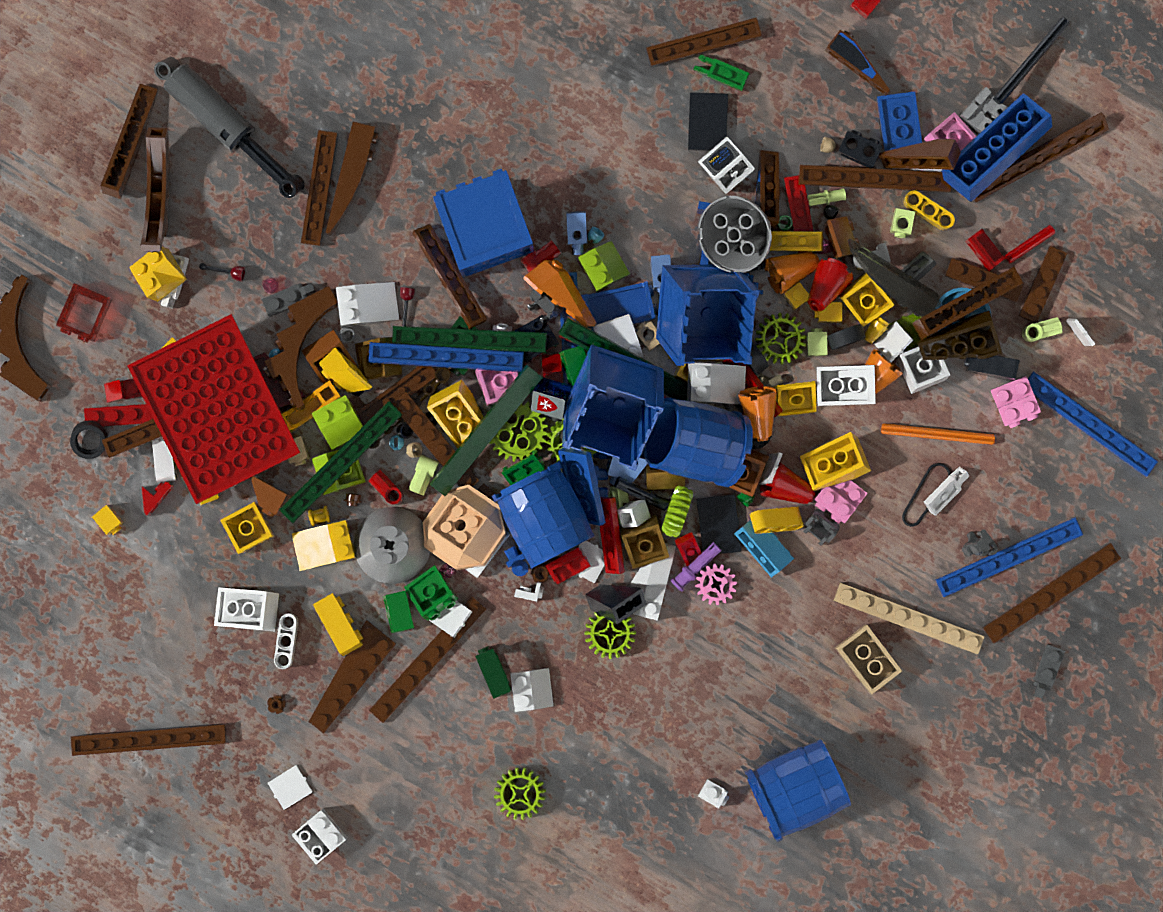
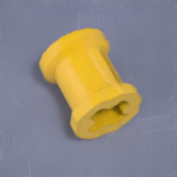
M327 506L314 511L308 510L312 527L317 523L331 522Z

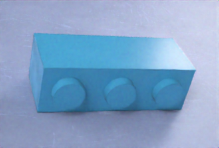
M751 519L734 533L771 578L794 559L789 550L781 544L774 533L755 534Z

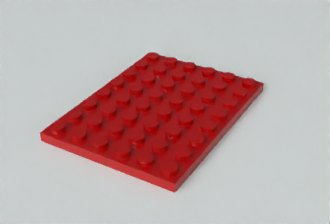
M232 314L127 365L196 504L301 453Z

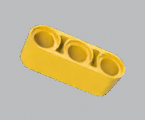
M910 191L904 197L903 203L907 209L915 211L916 215L939 230L946 231L954 225L955 218L951 212L920 192ZM915 196L918 203L916 205L910 204L908 197ZM926 206L932 207L934 210L933 215H927L924 208ZM941 217H947L950 224L948 226L942 225L940 222Z
M799 507L763 509L750 513L755 534L793 531L804 526Z

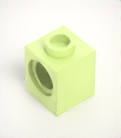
M899 208L894 210L890 233L895 234L894 237L905 239L906 236L911 235L915 211ZM898 220H905L907 222V228H899L897 224Z
M821 328L811 329V332L806 333L807 356H827V332H822Z

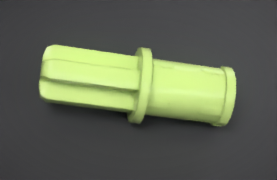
M845 189L824 190L822 193L810 194L807 196L809 206L825 203L829 205L831 202L845 201Z

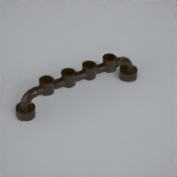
M444 367L437 369L435 372L436 379L430 384H426L419 395L412 397L413 400H419V407L425 398L435 393L436 388L441 383L449 381L450 372ZM428 386L433 387L431 393L426 392ZM398 419L391 426V431L385 432L370 447V449H376L380 445V441L386 435L392 434L394 431V427H396L400 422H404L405 420Z

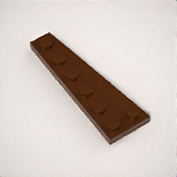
M368 620L365 621L360 630L363 636L361 640L363 645L345 656L308 721L323 734L397 644Z

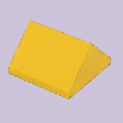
M815 381L777 385L775 387L777 392L776 401L783 410L778 416L817 412Z

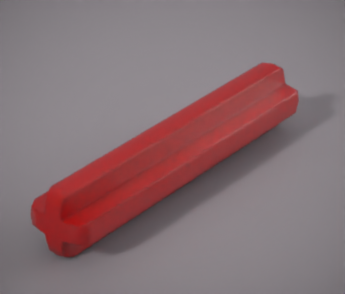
M1051 225L1047 226L1004 256L1009 264L1054 235L1056 233L1055 229Z

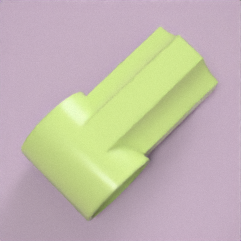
M1056 317L1030 324L1023 328L1022 337L1027 342H1034L1061 334V322ZM1030 328H1033L1036 331V336L1034 338L1030 337L1028 334Z
M421 454L408 490L424 496L431 477L433 478L437 470L439 461Z

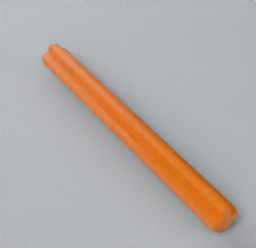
M885 423L881 425L882 434L989 445L995 443L994 434Z

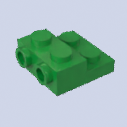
M435 565L404 587L420 615L427 621L436 620L442 610L454 607L455 601L458 599L450 584L446 582Z

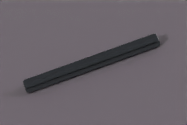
M1065 17L1059 19L993 97L997 104L1000 105L1007 99L1070 24L1069 20Z

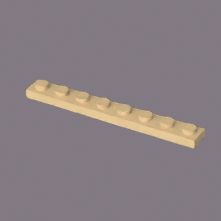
M839 583L833 600L975 654H979L985 637L843 583Z

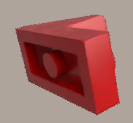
M560 354L542 355L543 378L563 383Z
M134 379L116 380L104 384L107 403L142 397Z
M161 482L154 490L156 492L155 495L142 486L144 513L147 516L154 512L174 488L170 482Z
M690 532L674 540L688 567L701 554L693 533Z

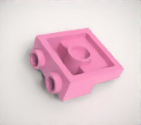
M954 112L931 131L924 140L927 142L936 139H955L961 151L976 135Z
M475 370L487 406L495 404L518 376L517 372Z
M1027 376L990 390L1005 426L1009 425L1010 428L1021 424L1020 420L1027 418L1030 421L1039 417L1038 413L1041 410Z
M849 480L822 488L814 498L818 509L823 512L827 510L832 514L830 516L832 520L838 524L840 522L844 524L868 493Z

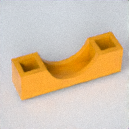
M329 380L303 400L304 409L298 411L294 407L282 413V416L292 433L314 418L312 415L314 411L342 396Z

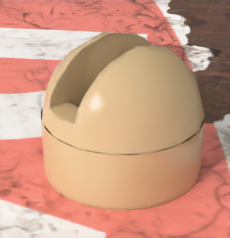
M824 137L820 151L825 153L834 151L836 148L835 141Z
M412 442L406 446V454L409 457L417 458L421 456L423 449L420 443Z

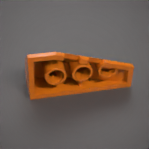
M545 260L524 276L523 279L541 295L543 292L552 298L551 302L553 304L565 307L566 313L586 327L597 324L569 273L558 260Z

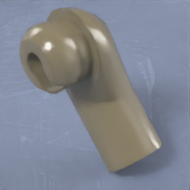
M762 373L756 375L764 386L776 387L784 383L780 374L771 379Z

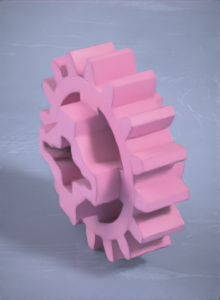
M713 564L712 569L707 565L706 572L700 570L702 577H696L700 581L699 584L695 585V587L700 588L697 594L704 595L701 599L703 601L709 599L708 604L710 605L713 601H715L716 605H719L720 600L725 604V598L732 599L733 597L730 593L736 592L732 588L733 585L737 584V582L732 581L735 575L728 574L731 570L730 568L723 570L724 565L722 564L719 568H717L716 564ZM714 572H721L725 576L722 578L717 577ZM708 575V584L703 587V581ZM712 576L716 581L721 582L719 585L720 593L716 588L711 587L713 584ZM729 582V588L724 594V585ZM710 591L716 592L718 597H711L707 593Z

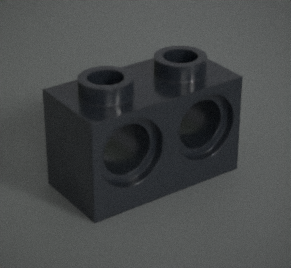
M852 130L851 132H846L837 154L872 169L882 149V145L879 144L878 140L874 138L866 139L862 137V133ZM854 140L857 147L850 149L847 146V141ZM872 148L874 155L871 157L866 156L864 149Z

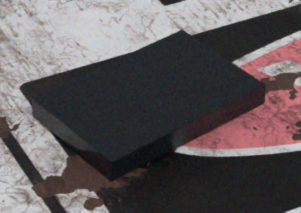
M690 93L688 150L710 151L727 137L728 94Z
M735 495L696 499L702 552L713 542L722 550L719 554L741 552L740 540L734 534L739 530Z

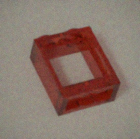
M74 283L56 326L60 327V332L71 335V332L77 334V339L86 343L89 340L95 341L112 299ZM78 294L103 304L90 334L66 325Z

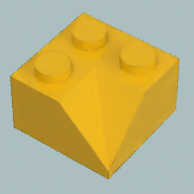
M163 246L160 252H148L129 267L146 297L157 302L187 280L170 250Z
M871 269L854 280L840 294L843 302L863 327L894 306L893 297Z
M253 502L220 520L238 554H242L274 537L257 502Z

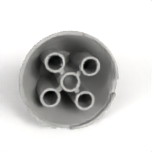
M740 196L719 198L704 210L698 226L700 228V246L709 261L716 267L727 272L743 273L756 268L768 255L772 241L771 223L761 208L751 200Z
M397 507L379 509L367 516L360 524L354 540L356 559L362 570L371 578L387 584L406 582L418 575L425 567L430 551L424 547L422 520L414 513ZM389 541H394L395 543L393 545V550L387 548V543Z

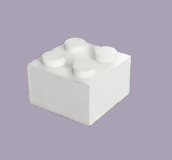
M919 347L900 354L896 359L911 394L945 381L950 376L944 360H923Z

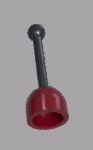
M205 263L199 265L200 270L208 269L229 273L236 281L243 282L246 269L243 266H235L228 270L207 266Z
M400 287V297L405 301L402 326H406L408 301L414 298L415 288Z

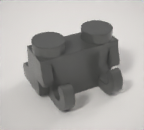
M532 290L529 295L530 300L535 302L532 305L529 304L527 308L532 311L539 305L547 313L545 318H540L543 324L553 317L556 318L565 309V307L559 305L556 307L544 292L541 295L536 290Z
M816 509L806 521L805 525L807 527L803 532L807 534L809 531L820 540L818 544L822 546L825 541L829 543L836 536L840 526L837 522L829 521L824 517L825 514L822 510Z
M985 529L977 532V535L981 538H977L972 531L967 534L968 542L962 547V551L966 556L970 557L972 554H980L982 557L987 554L994 555L997 553L998 547Z

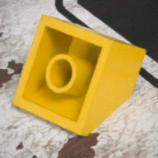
M334 348L319 362L323 369L321 373L328 380L332 378L334 380L333 383L340 390L343 388L348 393L372 388L359 368L337 348Z

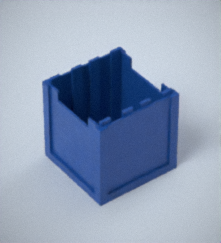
M502 169L493 171V176L482 179V176L474 178L471 184L466 185L465 182L457 184V189L445 192V189L435 192L436 196L433 197L463 278L523 257L534 251L533 242L507 171H502Z
M662 265L656 339L676 366L695 363L694 360L731 359L734 363L752 364L751 347L756 298L759 297V290L744 272H727L715 265Z
M591 345L564 406L562 447L581 451L582 446L619 458V464L636 471L638 460L656 420L664 410V369Z

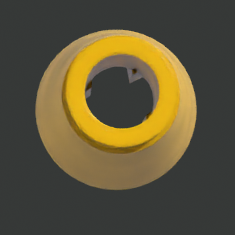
M878 316L870 322L865 332V340L873 344L874 341L888 330L889 323Z

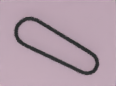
M935 463L931 465L926 471L919 486L917 487L915 493L913 494L911 500L909 501L907 507L903 512L902 520L905 525L909 527H914L918 525L922 518L925 516V514L928 512V508H926L923 514L914 524H909L905 520V515L910 505L912 504L914 498L916 497L918 491L920 490L922 484L924 483L930 470L935 466H942L947 470L948 476L951 474L949 468L945 464Z

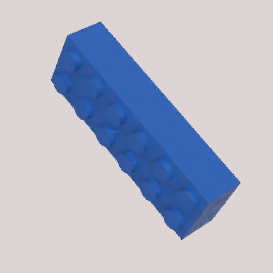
M1023 93L961 150L954 170L942 169L944 181L972 202L1052 128L1051 115Z

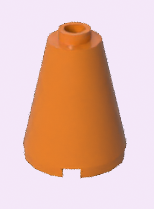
M808 251L765 259L766 268L764 269L765 272L769 271L770 277H767L773 290L777 294H783L814 272L820 261L816 253Z
M874 348L865 365H875V393L877 394L898 379L903 372L900 371L901 369L893 361L890 363L885 356L880 355L881 352Z
M764 386V390L757 387L741 390L738 398L744 415L748 416L751 421L753 438L757 439V441L768 440V437L772 436L777 396L776 388Z

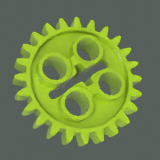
M528 401L525 406L521 403L514 412L517 415V421L513 424L506 422L489 442V444H495L493 451L500 450L498 456L506 454L505 460H508L510 456H512L513 462L516 461L517 457L523 460L524 456H530L533 450L537 448L542 450L541 442L546 443L543 436L548 435V433L544 432L543 429L547 428L548 425L542 424L546 418H540L541 413L531 411ZM521 415H524L525 417L520 427L522 434L517 435L514 446L511 447L510 444L515 434L512 429L513 427H518ZM527 420L535 422V428L531 431L525 429L524 425ZM503 431L510 433V439L506 442L500 439V434ZM520 438L528 440V446L524 449L518 447L517 443Z

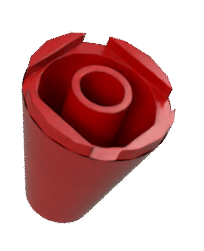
M823 258L818 263L807 300L809 307L813 311H824L854 279L852 271L849 273L846 270L848 267L839 260L833 258L824 260Z
M779 462L772 483L764 484L760 487V491H763L760 493L761 496L800 504L812 502L816 494L808 482L781 462Z

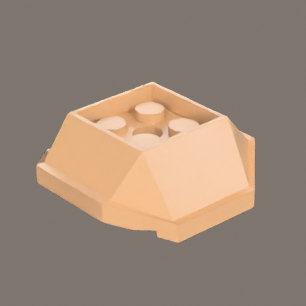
M470 485L451 489L446 496L441 495L422 523L424 547L456 570L485 566L507 535L503 514L499 505ZM462 522H465V523H466L465 529L462 530V531H459V530H458L459 524L462 523Z

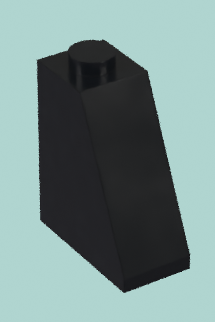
M992 356L986 359H977L975 357L964 360L966 372L1006 381L1016 379L1020 360L1001 356Z
M600 584L585 594L590 610L616 624L647 604L640 587Z

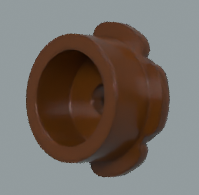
M346 493V497L343 499V501L347 502L348 506H358V503H362L360 494Z
M542 564L537 565L531 571L533 580L536 583H545L549 579L550 573Z
M279 695L270 697L267 701L269 712L282 713L286 707L285 700Z

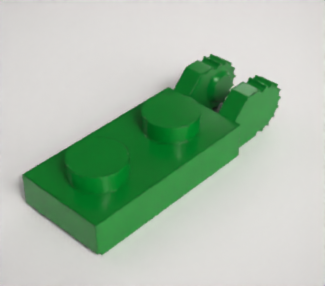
M699 55L698 59L703 63L710 64L711 68L707 70L695 65L694 71L736 90L743 91L750 73L715 58L711 59L704 55Z

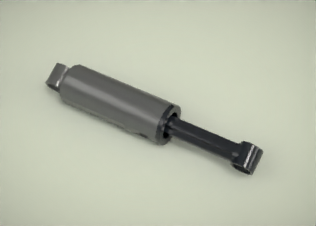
M168 57L155 65V75L160 80H166L163 88L231 153L241 148L279 184V191L282 196L292 198L304 190L305 183L302 177L296 174H289L251 138L255 128L188 64L180 65L177 59Z

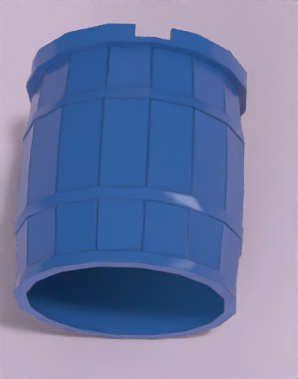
M666 397L664 398V410L661 415L659 414L644 447L646 462L651 468L673 475L704 482H714L716 485L729 488L737 483L746 469L747 465L743 464L746 453L751 454L753 441L751 421L748 416L743 415L741 412H730L707 404Z
M560 462L547 467L548 469L542 472L538 471L492 496L494 502H498L503 518L520 551L530 564L531 569L595 536L575 492L560 470L562 468Z
M821 739L786 752L767 761L753 771L751 768L744 771L764 818H767L770 825L769 828L777 842L783 840V836L802 831L851 806V801L843 781Z

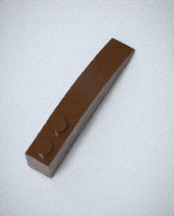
M139 84L100 185L103 194L121 199L138 155L158 89Z
M357 122L352 123L325 232L329 236L333 234L349 210L361 186L368 163L373 160L374 151L371 150L373 143H377L379 135L374 126Z
M1012 267L923 316L912 324L921 340L1018 287L1023 284V281L1016 268Z

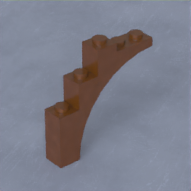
M148 127L146 134V210L140 246L141 251L153 253L161 251L163 239L166 237L169 227L167 205L170 197L168 176L171 166L168 128Z
M21 274L20 277L17 276L12 282L13 288L10 292H6L1 299L0 330L2 331L0 332V353L10 360L2 364L0 376L35 400L41 402L51 385L42 379L30 365L20 341L18 325L20 306L24 293L32 281Z
M329 286L288 306V318L291 323L295 322L296 324L276 334L278 339L275 342L279 350L284 351L264 361L266 367L263 369L267 377H272L274 381L279 378L282 379L279 383L283 391L287 390L290 397H288L292 408L296 407L298 411L305 408L297 382V364L300 350L314 325L327 313L338 307V302Z

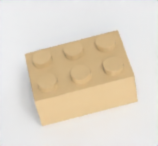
M866 624L834 647L871 695L902 672Z

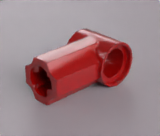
M551 240L536 252L533 251L528 254L521 262L527 271L530 272L543 261L554 260L561 255V252Z
M379 470L370 478L369 482L389 504L399 505L404 500L403 492L382 470ZM393 491H397L399 498L393 502L390 500V494Z

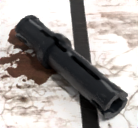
M620 476L615 481L614 488L645 500L647 505L656 506L663 511L669 506L670 501L657 495L653 490L648 491Z

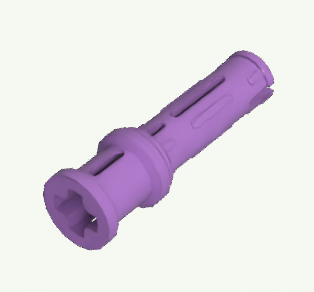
M713 542L688 567H683L682 572L675 578H671L670 581L678 590L684 591V587L691 580L694 581L699 571L722 550Z

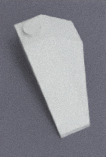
M665 543L669 558L641 566L628 587H640L647 603L633 614L658 620L676 549L675 545Z

